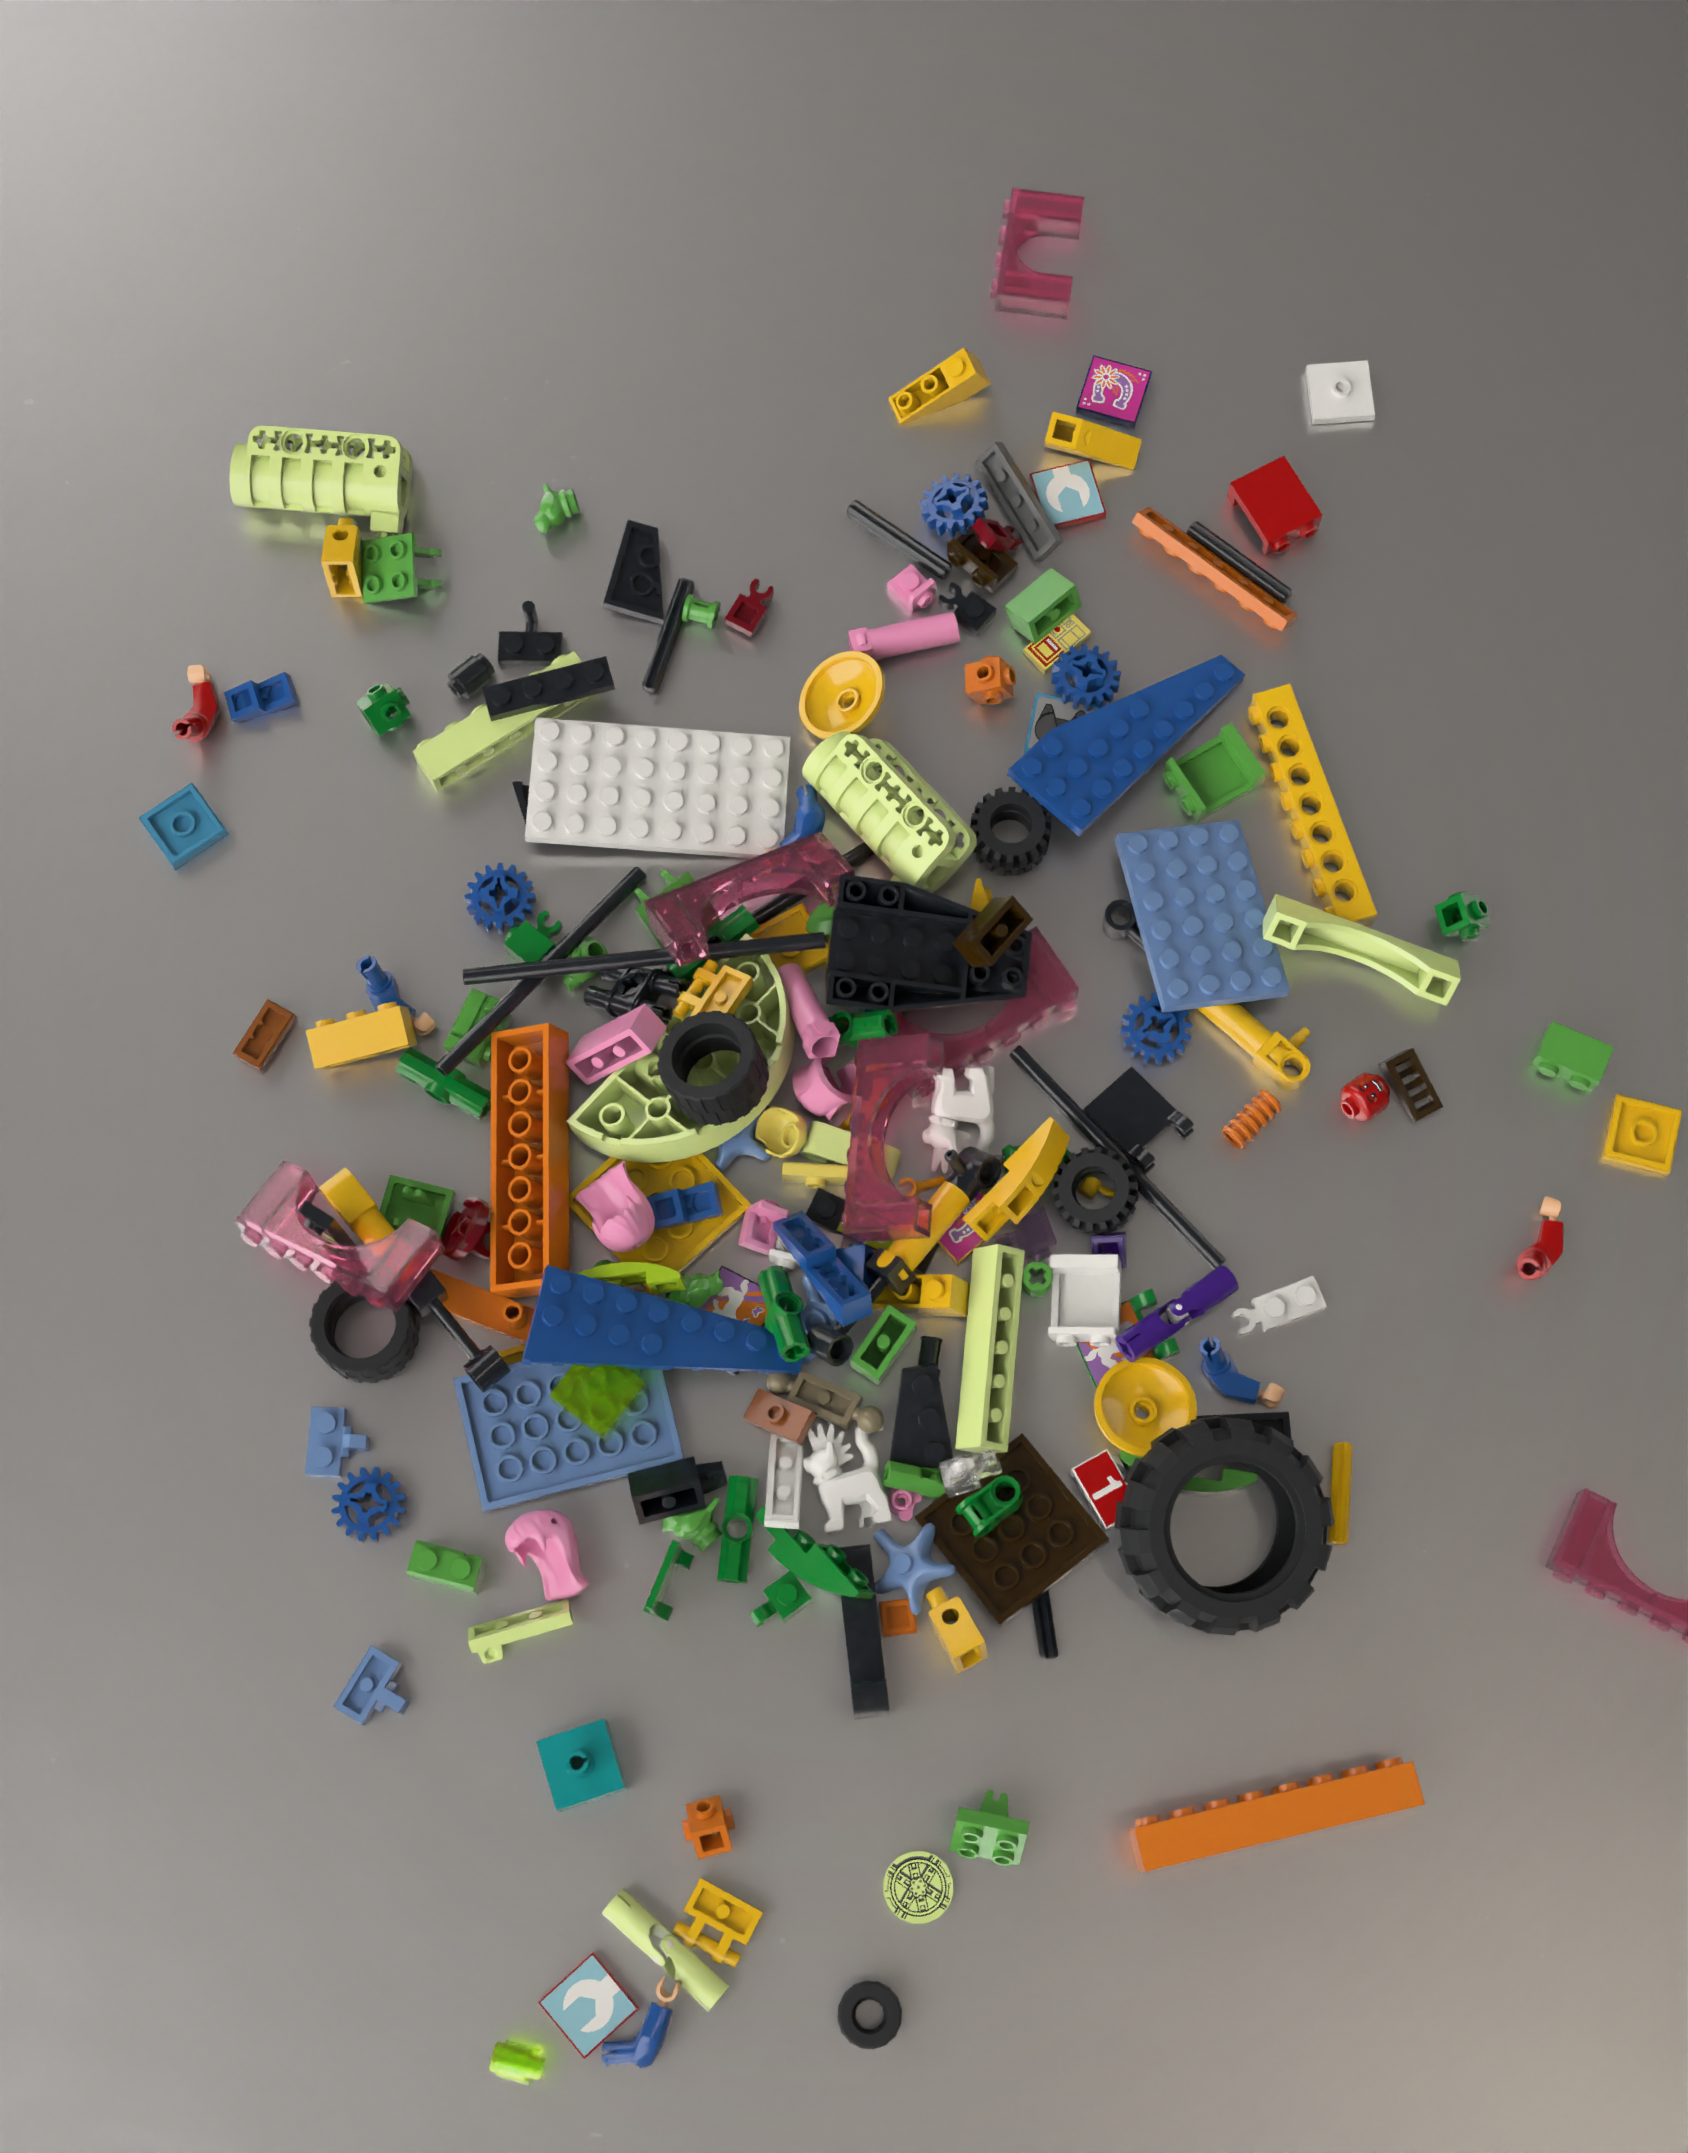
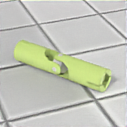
M624 1888L620 1890L603 1910L602 1914L654 1962L661 1965L674 1981L678 1982L679 1980L681 1987L708 2012L730 1987L699 1957L683 1946L664 1925ZM650 1935L662 1938L661 1944L655 1948L649 1938Z

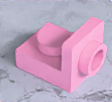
M910 564L888 582V589L911 613H914L920 607L924 609L933 602L936 595V581L933 578L927 580Z

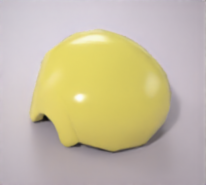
M772 1106L765 1109L758 1118L755 1135L757 1139L764 1143L766 1146L765 1152L778 1158H790L798 1154L807 1141L806 1122L800 1113L795 1110Z

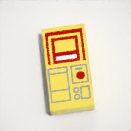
M1072 614L1038 643L1034 644L1031 642L1023 649V654L1045 675L1053 668L1054 662H1058L1061 652L1068 655L1069 648L1073 646L1076 649L1091 636V631Z

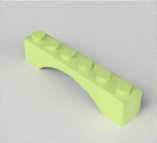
M1275 894L1263 919V939L1292 950L1322 951L1355 960L1391 977L1414 994L1445 1006L1448 1005L1461 980L1458 960L1279 894Z

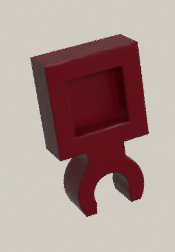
M979 517L972 526L979 535V542L988 550L995 549L1007 552L1010 549L1016 551L1024 542L1022 538H1017L1012 534L1015 531L1013 527L1008 525L1002 527L995 520Z
M757 578L750 584L749 597L740 593L724 618L726 625L752 638L768 613V608L763 604L769 603L774 596V588L772 586H769L765 593L757 592L760 586L759 579Z

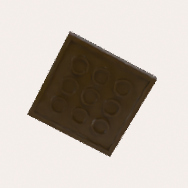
M1023 1433L1008 1444V1452L994 1454L914 1517L921 1528L928 1523H932L935 1526L933 1543L947 1561L955 1566V1571L1000 1628L1109 1542L1107 1535ZM1006 1475L1013 1477L1018 1482L1023 1494L1021 1507L1002 1520L989 1533L980 1538H975L973 1535L974 1529L963 1514L959 1515L956 1512V1507L968 1496L978 1492L995 1478ZM1005 1487L998 1492L997 1498L1000 1501L1008 1502L1014 1497L1015 1490ZM974 1510V1512L976 1513V1515H977V1516L979 1517V1519L981 1520L982 1517L979 1515V1513H978L976 1510Z

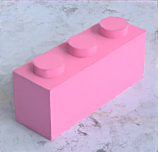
M645 1003L582 1036L565 1063L586 1085H589L653 1052L667 1026Z

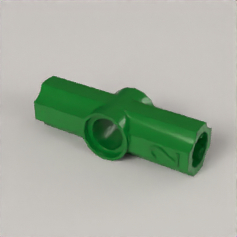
M742 904L708 931L701 933L688 946L704 944L705 940L710 936H715L719 942L739 941L746 933L750 935L760 926ZM707 961L668 964L665 966L673 977L690 981L696 970L702 968Z
M889 1009L850 1014L847 1011H838L831 1017H828L830 1022H834L840 1033L838 1046L848 1045L852 1048H860L868 1042L892 1040L893 1036L898 1032V1022L896 1021L895 1014Z
M412 1047L404 1051L396 1068V1072L399 1075L424 1088V1091L437 1101L445 1105L452 1104L479 1120L488 1114L491 1109V1092L466 1079L467 1077L456 1068L447 1077L443 1076L436 1069L435 1064L437 1062Z
M771 1266L769 1269L761 1271L758 1276L759 1286L767 1309L764 1325L774 1334L779 1354L784 1357L785 1362H797L799 1359L807 1357L811 1350L800 1315L804 1308V1303L793 1292L788 1273L783 1270V1266Z
M729 1476L725 1514L722 1523L717 1581L747 1584L759 1479L747 1476ZM736 1521L744 1522L748 1527L747 1533L741 1538H734L728 1532L730 1525Z

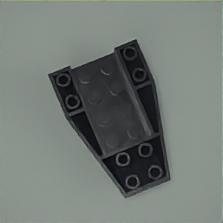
M840 874L829 935L825 973L826 1004L875 1011L889 1009L892 1012H903L1025 998L1027 994L1032 932L1024 929L992 966L973 968L952 943L980 913L979 911L908 883Z

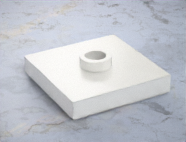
M1368 360L1306 365L1305 372L1312 425L1374 420L1375 408Z

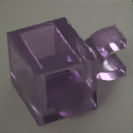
M1044 1206L1030 1210L1017 1225L1011 1220L1013 1232L994 1236L993 1241L994 1244H1001L1012 1248L1019 1247L1020 1250L1025 1251L1024 1260L1032 1258L1033 1262L1049 1258L1050 1254H1052L1051 1252L1055 1251L1057 1241Z

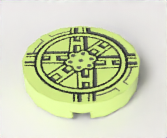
M910 1851L897 1857L888 1867L883 1880L884 1898L889 1909L899 1919L911 1924H927L939 1918L949 1907L954 1894L953 1878L948 1866L938 1856L926 1851Z

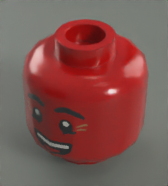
M1364 1072L1342 1087L1340 1092L1341 1109L1349 1118H1355L1362 1122L1371 1120L1388 1107L1390 1088L1381 1076Z

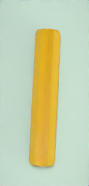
M1336 1442L1333 1445L1331 1503L1334 1525L1329 1526L1328 1540L1336 1545H1344L1349 1539L1353 1446L1347 1442Z

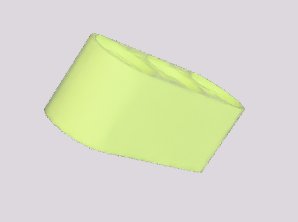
M812 1121L807 1133V1141L800 1152L804 1157L821 1164L848 1165L850 1174L884 1185H891L902 1156L900 1150L890 1145L818 1121Z

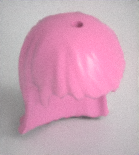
M625 1161L610 1168L599 1179H596L595 1182L582 1189L575 1197L592 1215L594 1219L592 1226L598 1240L613 1252H630L639 1248L651 1237L655 1227L652 1207L644 1193L630 1179Z
M548 1509L536 1510L519 1516L510 1525L505 1534V1544L509 1551L517 1555L524 1566L527 1564V1554L536 1562L541 1573L545 1598L548 1601L572 1598L588 1587L589 1582L580 1572L577 1538L570 1520L564 1514Z

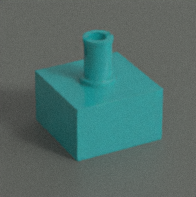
M604 1718L536 1741L556 1811L562 1812L628 1789L608 1721Z

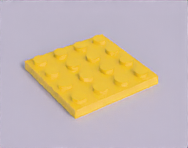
M703 1153L684 1159L656 1163L632 1162L610 1157L569 1194V1208L596 1236L592 1226L594 1220L592 1215L575 1197L582 1189L588 1187L596 1179H599L602 1174L622 1161L626 1162V1170L630 1179L646 1197L676 1188L684 1190L711 1181L716 1182L724 1215L682 1226L653 1230L651 1237L642 1246L630 1252H613L609 1250L620 1262L652 1263L671 1268L680 1273L744 1216L748 1206L752 1205ZM647 1283L641 1284L648 1292L652 1293Z

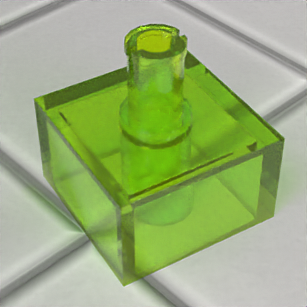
M572 1365L550 1393L549 1397L554 1404L606 1443L644 1395L648 1387L644 1380L629 1369L622 1368V1366L598 1365L597 1367H586L585 1365Z

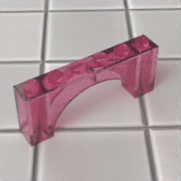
M820 831L645 900L644 905L649 927L680 968L710 956L706 940L708 931L719 917L735 906L766 895L795 893L817 898L828 907L834 906L840 874L855 876V872L852 866Z
M1037 926L1029 930L1032 932L1026 997L1010 999L1000 1013L986 1024L963 1033L940 1034L921 1029L908 1021L901 1012H894L898 1022L897 1034L893 1036L892 1040L876 1041L875 1043L912 1099L919 1095L923 1098L934 1092L935 1078L929 1075V1067L952 1068L954 1078L956 1079L965 1072L966 1066L975 1061L977 1064L986 1061L994 1054V1049L1003 1044L1005 1047L1014 1044L1021 1038L1022 1032L1029 1028L1036 1030L1049 1021L1048 1017L1057 1011L1064 1013L1076 1005L1077 1002L1075 1000L1078 999L1080 989Z
M930 1033L858 1040V1051L855 1054V1084L852 1087L854 1099L853 1112L849 1121L851 1136L850 1147L847 1150L848 1171L847 1180L844 1184L845 1207L841 1217L842 1234L858 1242L930 1238L933 1205L917 1196L902 1195L897 1190L888 1174L884 1154L887 1127L899 1102L920 1082L943 1073L945 1043Z
M283 1160L234 1220L242 1232L240 1234L241 1238L252 1247H257L258 1245L264 1247L269 1254L277 1259H282V1257L289 1259L295 1267L302 1271L309 1269L315 1272L326 1283L331 1284L334 1281L340 1284L346 1292L353 1296H357L358 1293L365 1296L377 1308L382 1309L385 1306L397 1312L445 1250L435 1230L408 1218L396 1231L370 1244L343 1247L322 1242L309 1233V1229L303 1225L306 1220L299 1213V1210L306 1201L312 1204L319 1192L318 1186L307 1170Z
M1586 1488L1579 1491L1575 1496L1545 1567L1553 1571L1552 1576L1568 1584H1572L1575 1581L1585 1586L1584 1591L1587 1594L1601 1600L1607 1597L1618 1603L1616 1606L1618 1609L1630 1615L1636 1616L1637 1613H1640L1650 1618L1649 1624L1666 1632L1672 1629L1682 1634L1681 1639L1688 1643V1600L1664 1595L1638 1579L1623 1561L1615 1543L1613 1518L1617 1503Z

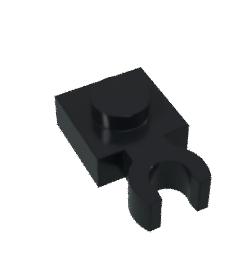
M951 582L948 591L954 594L955 597L948 599L941 594L938 602L945 609H954L957 622L978 636L996 615L997 608L973 591L965 597L962 595L961 588Z

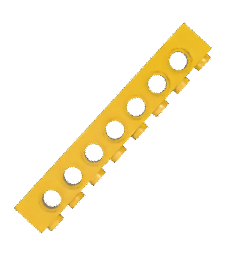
M1290 684L1255 693L1250 707H1248V716L1251 724L1258 727L1260 733L1258 741L1262 753H1267L1270 759L1269 772L1274 782L1278 781L1282 791L1279 794L1280 802L1285 811L1289 810L1292 818L1290 827L1293 837L1301 842L1303 864L1307 869L1310 868L1313 874L1312 887L1317 898H1322L1325 906L1323 911L1366 927L1371 926L1377 916V911ZM1277 720L1282 722L1285 727L1276 728L1270 722ZM1290 749L1295 753V756H1286L1281 750ZM1300 777L1305 780L1306 784L1297 785L1291 778ZM1306 805L1312 806L1316 809L1317 813H1306L1302 807ZM1321 834L1327 838L1328 842L1319 843L1314 839L1313 835ZM1333 863L1338 867L1339 871L1330 872L1324 867V864ZM1343 892L1349 896L1350 900L1346 902L1340 901L1336 898L1335 893Z

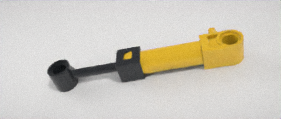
M1127 900L1111 902L1104 914L1102 924L1104 933L1107 937L1117 941L1125 940L1129 937L1145 951L1132 903ZM1117 915L1123 916L1128 923L1117 925L1112 921V917ZM1239 1003L1197 1008L1253 1057L1252 1063L1283 1090L1292 1091L1297 1090L1303 1085L1310 1072L1311 1065L1307 1056L1299 1048L1310 1035L1308 1028L1302 1027L1299 1032H1296L1287 1040L1278 1031L1273 1034ZM1293 1065L1299 1070L1300 1074L1298 1076H1290L1284 1071V1066Z
M346 1167L318 1187L331 1207L349 1229L357 1234L399 1286L401 1292L417 1313L424 1318L432 1312L470 1359L463 1368L483 1393L511 1372L506 1362L491 1345L480 1350L443 1305V1302L449 1298L445 1287L427 1265L422 1264L382 1215L374 1200Z

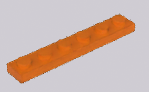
M1147 507L1135 515L1132 523L1139 528L1138 530L1143 536L1155 539L1163 545V549L1169 555L1180 557L1187 562L1191 571L1209 578L1213 581V586L1217 590L1231 594L1238 600V604L1242 608L1250 612L1254 611L1261 616L1263 622L1268 627L1283 631L1294 623L1298 616L1297 613L1151 507Z

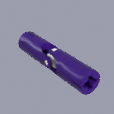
M1220 1265L1186 1288L1181 1297L1168 1301L1115 1338L1119 1351L1128 1361L1135 1362L1186 1326L1191 1319L1203 1315L1239 1289L1235 1276L1227 1267ZM1165 1312H1166L1167 1320H1168L1169 1324L1166 1323V1322H1164V1321L1160 1318V1316H1161L1162 1314H1164Z

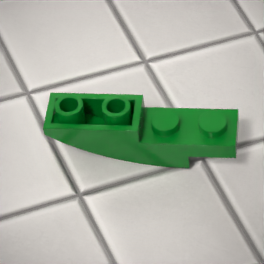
M762 1506L755 1514V1517L763 1526L765 1506ZM765 1527L776 1539L768 1548V1551L783 1566L801 1579L818 1588L838 1595L871 1599L875 1595L867 1585L869 1583L867 1577L859 1570L851 1568L845 1561L847 1558L845 1553L836 1545L818 1544L803 1530Z

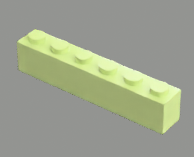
M573 651L568 655L558 656L552 661L550 666L542 671H535L530 675L581 663L582 661ZM591 696L491 721L487 705L482 704L476 707L471 712V715L462 721H455L449 724L441 734L434 738L423 740L419 743L417 749L413 750V754L435 790L439 792L534 733L535 717L556 719Z
M1001 1244L973 1249L955 1449L981 1455L1008 1452L1024 1250Z

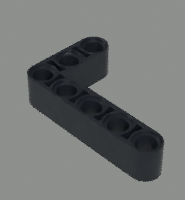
M870 1544L839 1547L847 1557L845 1561L852 1569L859 1570L869 1580L867 1585L875 1593L871 1599L841 1595L854 1719L890 1716Z

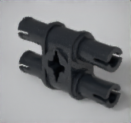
M639 967L600 971V976L604 981L616 984L612 990L602 989L593 985L588 986L587 989L594 993L585 991L583 999L587 1006L605 1009L612 1017L622 1016L646 1003L665 1025H668V1020H672L673 1017L672 1007L656 1002L661 995L677 999L680 995L679 992H686L688 990L689 982L686 979L667 976L659 968Z

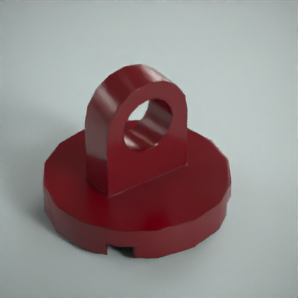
M471 1197L463 1202L462 1205L466 1208L462 1213L456 1211L452 1215L441 1239V1246L444 1247L441 1250L442 1255L454 1261L464 1258L469 1252L479 1258L490 1259V1251L485 1249L483 1245L484 1236L487 1233L490 1234V1222L488 1221L490 1208L488 1203L482 1199Z

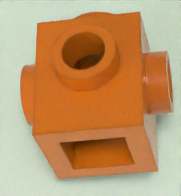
M986 656L982 658V661L965 664L966 695L977 704L995 705L1001 703L1003 699L1014 697L1013 685L1016 684V674L1013 667L1007 664L1001 657Z
M720 1795L685 1804L688 1819L682 1820V1826L686 1841H693L698 1859L733 1850L729 1830L735 1829L731 1809L723 1808Z

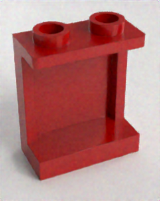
M1285 456L1230 482L1227 499L1233 507L1238 504L1240 505L1263 541L1262 552L1265 556L1273 552L1276 554L1281 553L1292 542L1300 538L1306 540L1317 533L1323 515Z

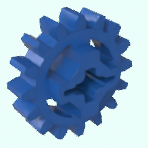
M955 473L953 479L950 480L944 475L942 476V483L938 484L933 481L931 483L933 490H924L923 492L925 499L920 501L923 520L927 522L929 530L937 529L939 536H942L946 531H949L951 537L955 536L956 531H961L963 535H966L967 527H972L979 517L986 518L984 511L989 510L985 488L981 487L978 479L972 482L969 474L960 479L958 473Z
M1082 644L1081 651H1077L1071 646L1068 655L1062 652L1059 654L1058 662L1053 664L1051 684L1055 685V695L1063 693V704L1072 701L1073 709L1076 710L1082 704L1086 711H1090L1091 704L1101 708L1104 700L1109 703L1112 701L1114 693H1117L1119 689L1121 671L1116 670L1117 660L1108 661L1110 652L1106 651L1101 655L1098 653L1099 646L1095 645L1092 651L1087 649L1086 644Z
M498 863L497 870L492 871L491 867L487 865L485 866V875L478 872L474 874L477 882H468L467 887L472 893L465 894L464 898L466 903L470 904L466 908L469 915H475L473 919L477 926L484 922L487 932H490L493 926H496L499 934H503L505 926H509L511 929L517 921L523 923L526 920L525 913H534V909L529 903L536 902L535 893H531L534 890L532 881L526 882L528 878L524 871L517 875L515 865H511L508 870H504L503 864ZM508 881L516 884L520 888V890H518L517 887L509 886ZM502 889L505 896L502 897L499 907L496 901L499 900ZM481 907L490 909L494 915L487 914Z
M1152 993L1151 999L1148 1002L1142 996L1139 997L1138 1007L1133 1004L1128 1006L1127 1011L1130 1015H1123L1121 1023L1126 1026L1121 1028L1120 1036L1128 1037L1124 1041L1123 1046L1124 1048H1134L1132 1052L1133 1058L1141 1054L1144 1056L1143 1064H1147L1150 1058H1154L1156 1065L1160 1066L1164 1057L1172 1063L1175 1059L1174 1052L1183 1055L1185 1051L1183 1044H1189L1191 1036L1186 1033L1190 1032L1193 1027L1192 1023L1184 1022L1189 1016L1188 1011L1165 1012L1166 1014L1158 1012L1162 1010L1155 993ZM1141 1016L1143 1026L1138 1027V1030L1135 1031V1022ZM1151 1025H1154L1156 1029L1162 1028L1161 1034L1156 1030L1150 1031ZM1177 1028L1178 1036L1172 1043L1169 1033Z
M361 1467L360 1476L358 1477L349 1472L347 1476L350 1482L347 1485L341 1482L337 1484L342 1490L341 1495H332V1499L338 1502L339 1506L333 1508L331 1512L334 1515L341 1516L336 1525L339 1528L348 1526L345 1534L350 1538L358 1532V1540L363 1543L368 1535H370L374 1542H379V1533L381 1532L388 1537L392 1536L389 1527L392 1524L401 1527L402 1523L397 1519L398 1514H407V1510L401 1507L400 1503L408 1500L405 1494H398V1491L403 1487L402 1483L397 1481L391 1484L394 1475L388 1471L381 1477V1469L379 1467H374L372 1474H369L365 1467ZM362 1484H365L362 1490H360L356 1494H352V1492L357 1487H359ZM382 1485L388 1489L392 1502L382 1497ZM372 1497L382 1507H370L367 1511L358 1503L370 1502ZM348 1508L355 1510L358 1514L357 1524L350 1518ZM384 1515L387 1516L384 1521L374 1526L376 1520Z

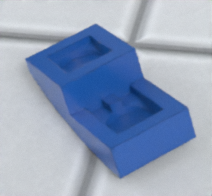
M286 672L258 684L250 680L224 692L230 716L234 722L261 717L298 704L291 675Z
M713 1181L684 1190L676 1188L646 1197L655 1217L654 1230L682 1226L724 1215L718 1186Z

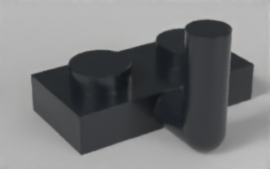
M525 601L522 605L526 620L525 632L499 631V666H550L555 658L563 654L562 632H538V616L535 605L532 601Z

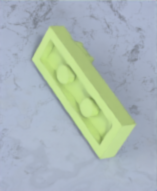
M569 1599L468 1627V1644L471 1654L478 1652L483 1664L495 1662L504 1658V1644L573 1625Z

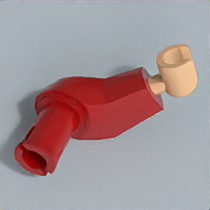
M201 664L190 665L187 670L190 683L196 684L193 686V706L183 719L176 720L172 725L173 732H180L175 735L176 738L188 739L192 742L201 741L209 735L220 712L215 686L210 682L211 673Z
M1548 1196L1544 1197L1540 1214L1550 1218L1549 1220L1541 1221L1537 1242L1520 1253L1517 1259L1518 1273L1524 1279L1531 1280L1543 1277L1563 1253L1564 1223L1558 1221L1561 1213V1202Z

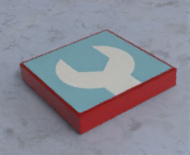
M1089 459L1030 473L1029 480L1032 490L1057 530L1106 518V510Z
M594 1952L538 2002L584 2059L640 2009Z

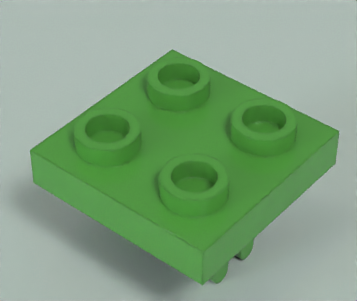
M390 1175L379 1211L411 1250L438 1256L441 1239L456 1193L451 1189Z
M988 1790L979 1811L962 1807L958 1808L949 1851L957 1852L961 1857L969 1859L976 1857L990 1859L995 1864L1001 1866H1010L1012 1864L1019 1866L1028 1834L1029 1822L1008 1817V1796L1006 1793H1002L999 1801H995L993 1799V1791Z

